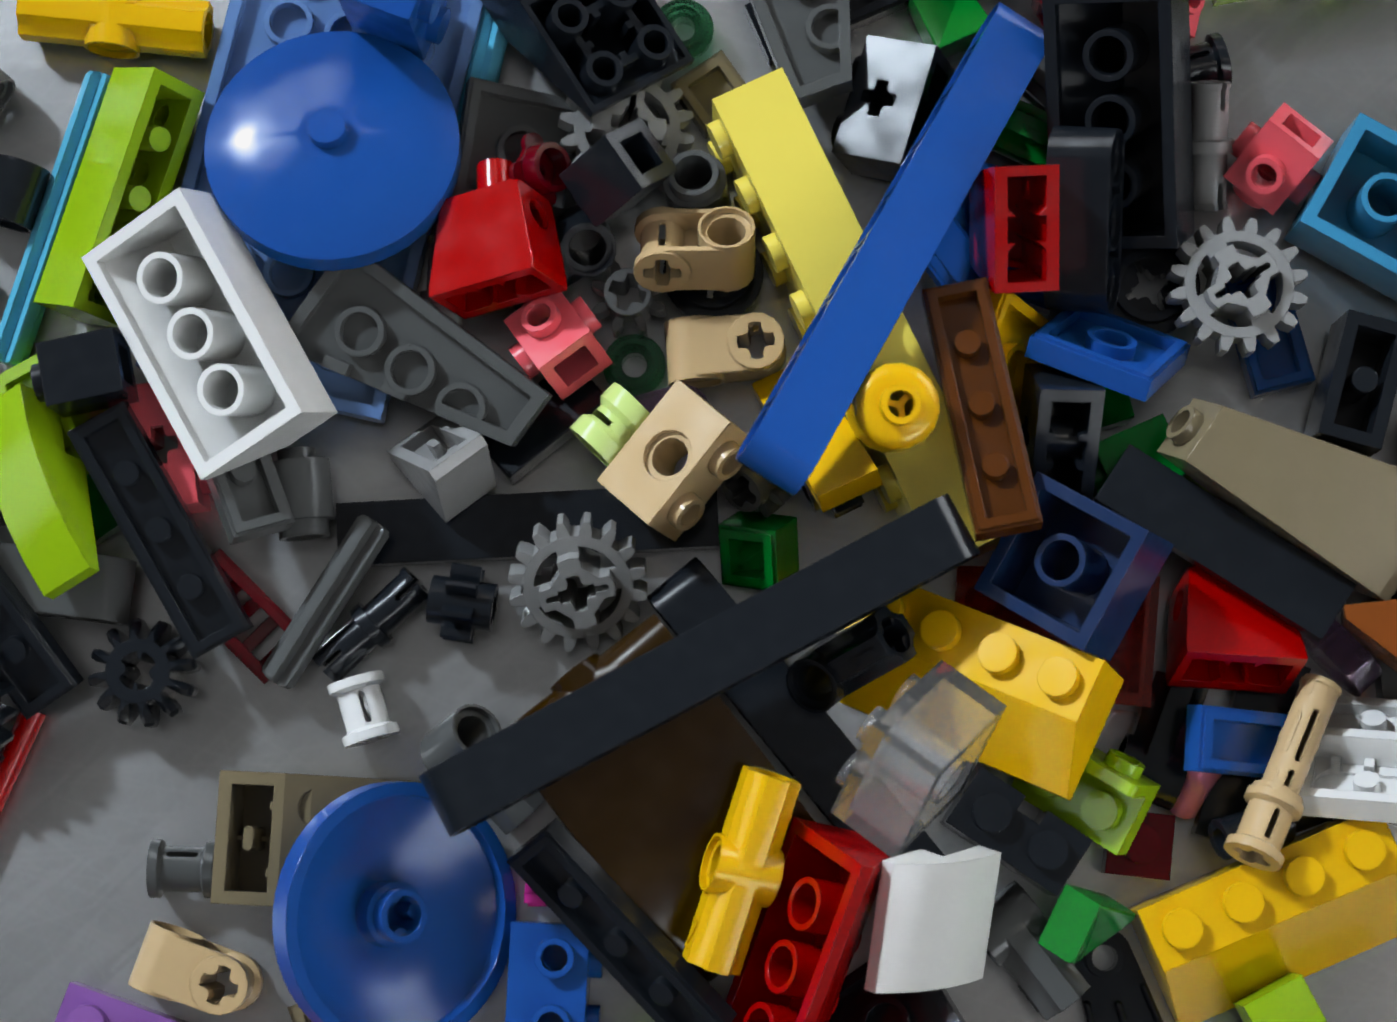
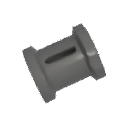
M153 839L149 846L146 866V884L149 897L161 898L164 892H202L204 898H211L215 842L209 841L205 847L167 846L163 839Z

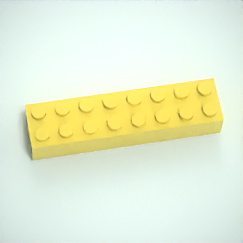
M781 67L712 99V122L706 124L711 139L707 142V147L710 155L721 162L726 175L731 173L734 178L733 183L738 195L733 197L735 206L748 212L754 219L755 226L762 236L761 241L765 250L760 253L762 262L775 287L785 283L790 293L789 299L792 305L787 311L798 337L802 340L863 230ZM902 311L869 372L888 363H905L917 367L934 384L939 394L940 413L936 426L923 442L907 450L884 453L867 447L861 441L876 465L883 483L882 486L873 489L884 512L887 513L895 509L898 517L935 498L949 494L975 541L943 393ZM891 394L889 399L896 401L899 399L895 394ZM889 408L890 412L896 416L895 410ZM1001 537L975 542L981 552L978 556L995 549Z

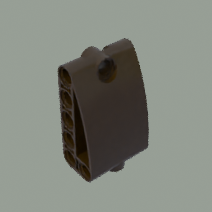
M655 614L651 615L600 656L595 653L573 667L551 687L552 693L512 724L674 637ZM717 696L539 792L573 837L671 943L683 953L684 945L702 894L699 886V874L703 855L711 837L716 832H722L743 765L758 766L777 771L720 696ZM798 798L784 840L793 817L814 821ZM692 964L709 983L720 975Z

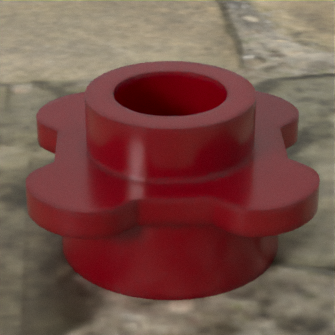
M535 132L525 134L521 139L522 151L519 158L509 167L510 179L522 180L547 198L551 206H553L557 200L556 192L567 188L559 175L571 165L570 157L560 144L552 141L543 142L541 135Z

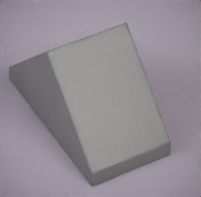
M438 416L387 451L393 463L446 523L497 487L488 444L482 434Z

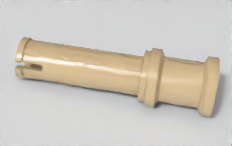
M1307 673L1301 677L1299 681L1300 686L1278 735V740L1262 779L1254 780L1247 787L1243 797L1248 804L1236 833L1227 836L1223 845L1225 851L1231 857L1250 867L1269 872L1281 869L1285 859L1280 851L1291 823L1299 821L1304 812V801L1299 794L1315 754L1319 749L1321 739L1337 699L1342 694V689L1337 683L1321 675Z

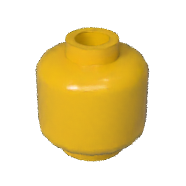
M905 363L883 364L866 375L847 410L848 422L855 436L867 447L884 453L901 452L923 442L935 428L940 413L939 394L931 379L917 367ZM891 394H895L899 399L896 401L889 399ZM889 408L895 410L896 416L890 412Z

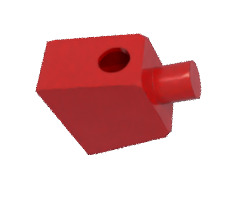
M488 158L480 161L476 166L477 189L447 198L439 211L429 282V298L463 319L567 291V278L552 206L547 198L522 180L510 179L509 167L512 162L507 159Z
M1059 164L990 167L979 172L970 188V264L980 278L987 277L989 289L993 293L1059 291ZM1008 267H1015L1019 269L1008 270Z
M1195 565L1187 567L1169 602L1166 660L1167 686L1285 694L1308 661L1307 651L1299 630Z

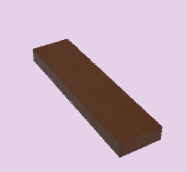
M987 277L922 289V303L975 542L1041 530L1043 519Z

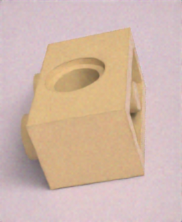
M677 379L597 481L647 525L671 540L676 541L683 531L690 529L699 521L704 513L705 504L723 481L734 476L743 464L736 461L735 457L747 433L703 397ZM688 454L685 466L678 473L674 474L677 462Z

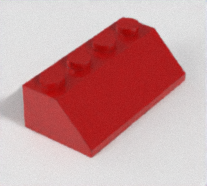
M793 817L781 849L784 854V871L780 888L772 904L767 908L762 907L741 974L740 976H734L725 1000L737 1013L732 1022H829L831 1015L838 1005L840 990L852 958L860 946L862 931L878 892L882 860L890 858L891 855L856 831Z

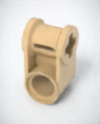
M660 206L650 208L637 217L634 233L637 241L640 243V254L635 258L633 274L635 280L643 288L662 293L675 290L731 292L746 287L753 280L756 265V226L754 219L748 212L731 206L715 208H673ZM662 224L665 225V239H659V227ZM660 260H666L665 274L660 273Z
M752 312L724 316L690 315L673 318L664 322L669 387L677 379L691 389L708 388L723 383L761 380L780 371L786 360L787 350L782 327L773 317L765 313ZM763 335L765 344L769 345L764 347L763 358H751V353L747 349L751 345V336Z
M151 920L128 985L148 995L179 1002L208 1014L220 1016L248 1008L256 1002L262 992L264 978L256 960L247 954L206 940L202 935L180 926ZM231 971L229 980L233 984L238 985L237 993L223 996L225 986L216 981L217 975Z

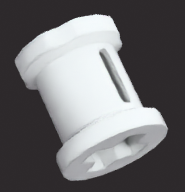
M383 670L357 674L327 686L329 696L337 697L347 732V735L342 738L344 748L346 749L373 743L400 733L398 723L390 721L380 686L385 681ZM359 697L363 700L369 722H366Z

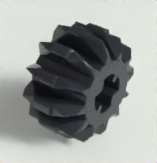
M140 618L132 619L129 626V638L115 628L107 632L108 641L115 648L111 653L101 649H94L91 653L92 659L106 664L105 672L94 673L88 677L89 685L101 688L109 687L100 696L97 705L101 710L105 711L119 706L117 721L119 723L130 726L140 714L145 727H158L160 708L173 718H178L183 714L181 705L174 698L177 693L187 697H195L197 695L198 688L183 682V676L200 671V661L187 658L180 659L188 649L181 636L170 640L172 634L171 624L158 621L149 632V628L144 620ZM141 660L156 664L149 671L150 677L153 680L150 686L137 682L134 683L141 675L140 670L136 666Z

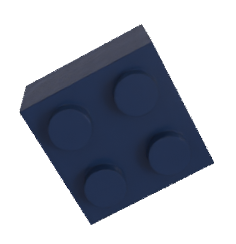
M1037 471L1033 480L1043 519L1042 529L1001 537L973 589L1076 648L1110 662L1173 549L1174 544Z

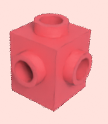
M1284 102L1262 128L1252 121L1232 144L1233 153L1231 154L1237 159L1223 177L1233 184L1234 192L1243 202L1253 208H1264L1273 216L1287 198L1298 206L1322 175L1315 171L1313 167L1334 141Z
M562 292L528 301L503 320L518 341L508 350L531 379L541 373L562 401L613 364L611 358L593 335L603 326L581 296L569 303Z

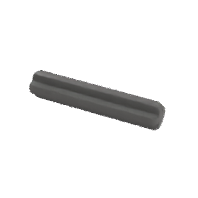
M360 515L356 518L262 666V672L266 678L286 689H291L296 685L388 540L389 531L385 526L366 515Z

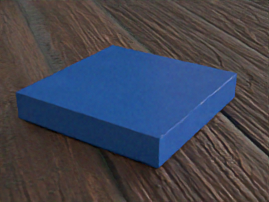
M1062 311L1030 336L1024 357L1146 402L1185 365L1191 345L1187 341L1114 314Z

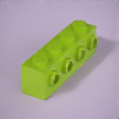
M114 67L33 302L85 324L119 328L81 257L172 192L205 95L204 92L155 67Z

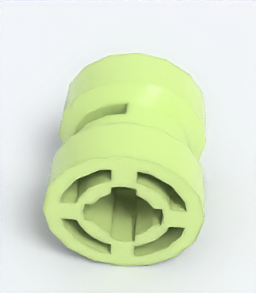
M613 382L600 396V406L592 414H582L569 429L596 458L608 467L650 413L626 389Z

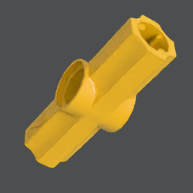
M17 0L18 35L23 41L83 46L93 54L120 60L137 59L140 57V52L207 59L208 52L212 49L214 23L213 7L209 1Z
M743 765L722 832H716L711 837L701 862L699 886L702 894L682 953L683 958L687 962L716 974L740 976L762 907L767 908L772 904L780 888L784 871V854L781 847L801 788V783L797 780L758 766Z

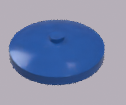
M350 31L318 32L284 41L251 60L231 79L218 98L209 118L204 143L205 168L213 195L221 210L242 239L272 259L291 266L318 271H338L368 266L385 260L413 244L437 221L439 211L445 200L452 197L458 181L462 157L461 135L456 112L448 92L436 74L421 59L396 43L373 35Z
M386 781L365 785L343 794L317 813L305 826L288 853L280 872L273 904L272 930L274 949L282 978L299 1008L312 1022H468L478 1013L496 988L509 958L511 922L516 921V895L510 865L506 862L508 858L503 846L489 823L485 820L458 835L449 837L422 783Z

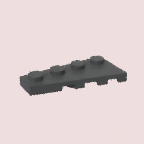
M377 262L354 269L325 271L288 321L310 361L511 447L517 446L553 397L547 390Z

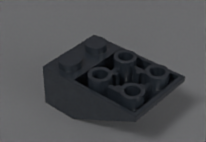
M481 0L506 40L590 117L684 69L694 62L688 49L655 0Z

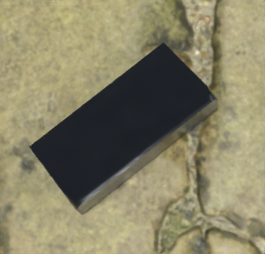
M545 378L541 380L538 384L552 394L553 397L516 447L508 446L482 434L488 444L491 459L512 485L574 436L569 427L582 414H592L600 406V396L603 392L592 380L563 401Z

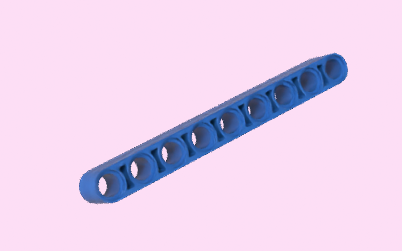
M1000 1L989 13L973 38L737 452L736 461L792 496L797 494L815 469L1044 57L1043 29Z

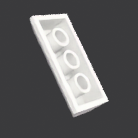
M178 187L81 257L201 480H209L283 449L338 413L245 242L221 210L213 193Z

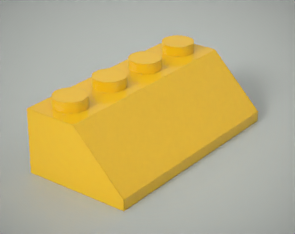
M921 588L887 605L886 607L896 614H903L914 630L915 635L913 639L917 654L906 663L845 696L840 702L845 706L1071 801L1124 679L1105 660Z
M1338 819L1333 822L1328 821L1296 835L1292 842L1282 846L1280 852L1285 860L1279 871H1262L1235 861L1128 907V909L1137 914L1131 924L1174 1022L1205 1021L1235 1008L1234 1002L1290 972L1302 974L1304 978L1396 938L1397 844L1387 823Z

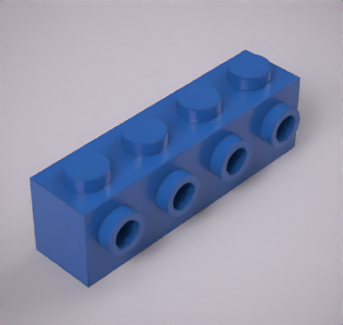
M522 920L511 922L505 1022H601V1005L589 1004L590 978H602L603 965L564 923Z

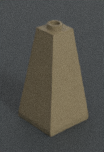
M1193 398L1189 405L1180 409L1172 417L1166 429L1167 437L1157 450L1159 454L1219 500L1357 584L1354 591L1380 601L1391 599L1397 590L1396 466L1240 411Z

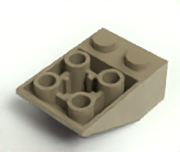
M220 770L210 904L273 907L277 883L286 857L305 826L317 813L343 794L365 785L386 781L422 782Z

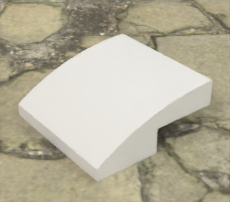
M1340 696L1337 699L1321 739L1319 749L1315 754L1299 794L1304 801L1302 816L1397 824V699Z
M978 845L946 856L918 849L882 860L864 989L875 994L913 993L955 987L982 979L1002 853Z

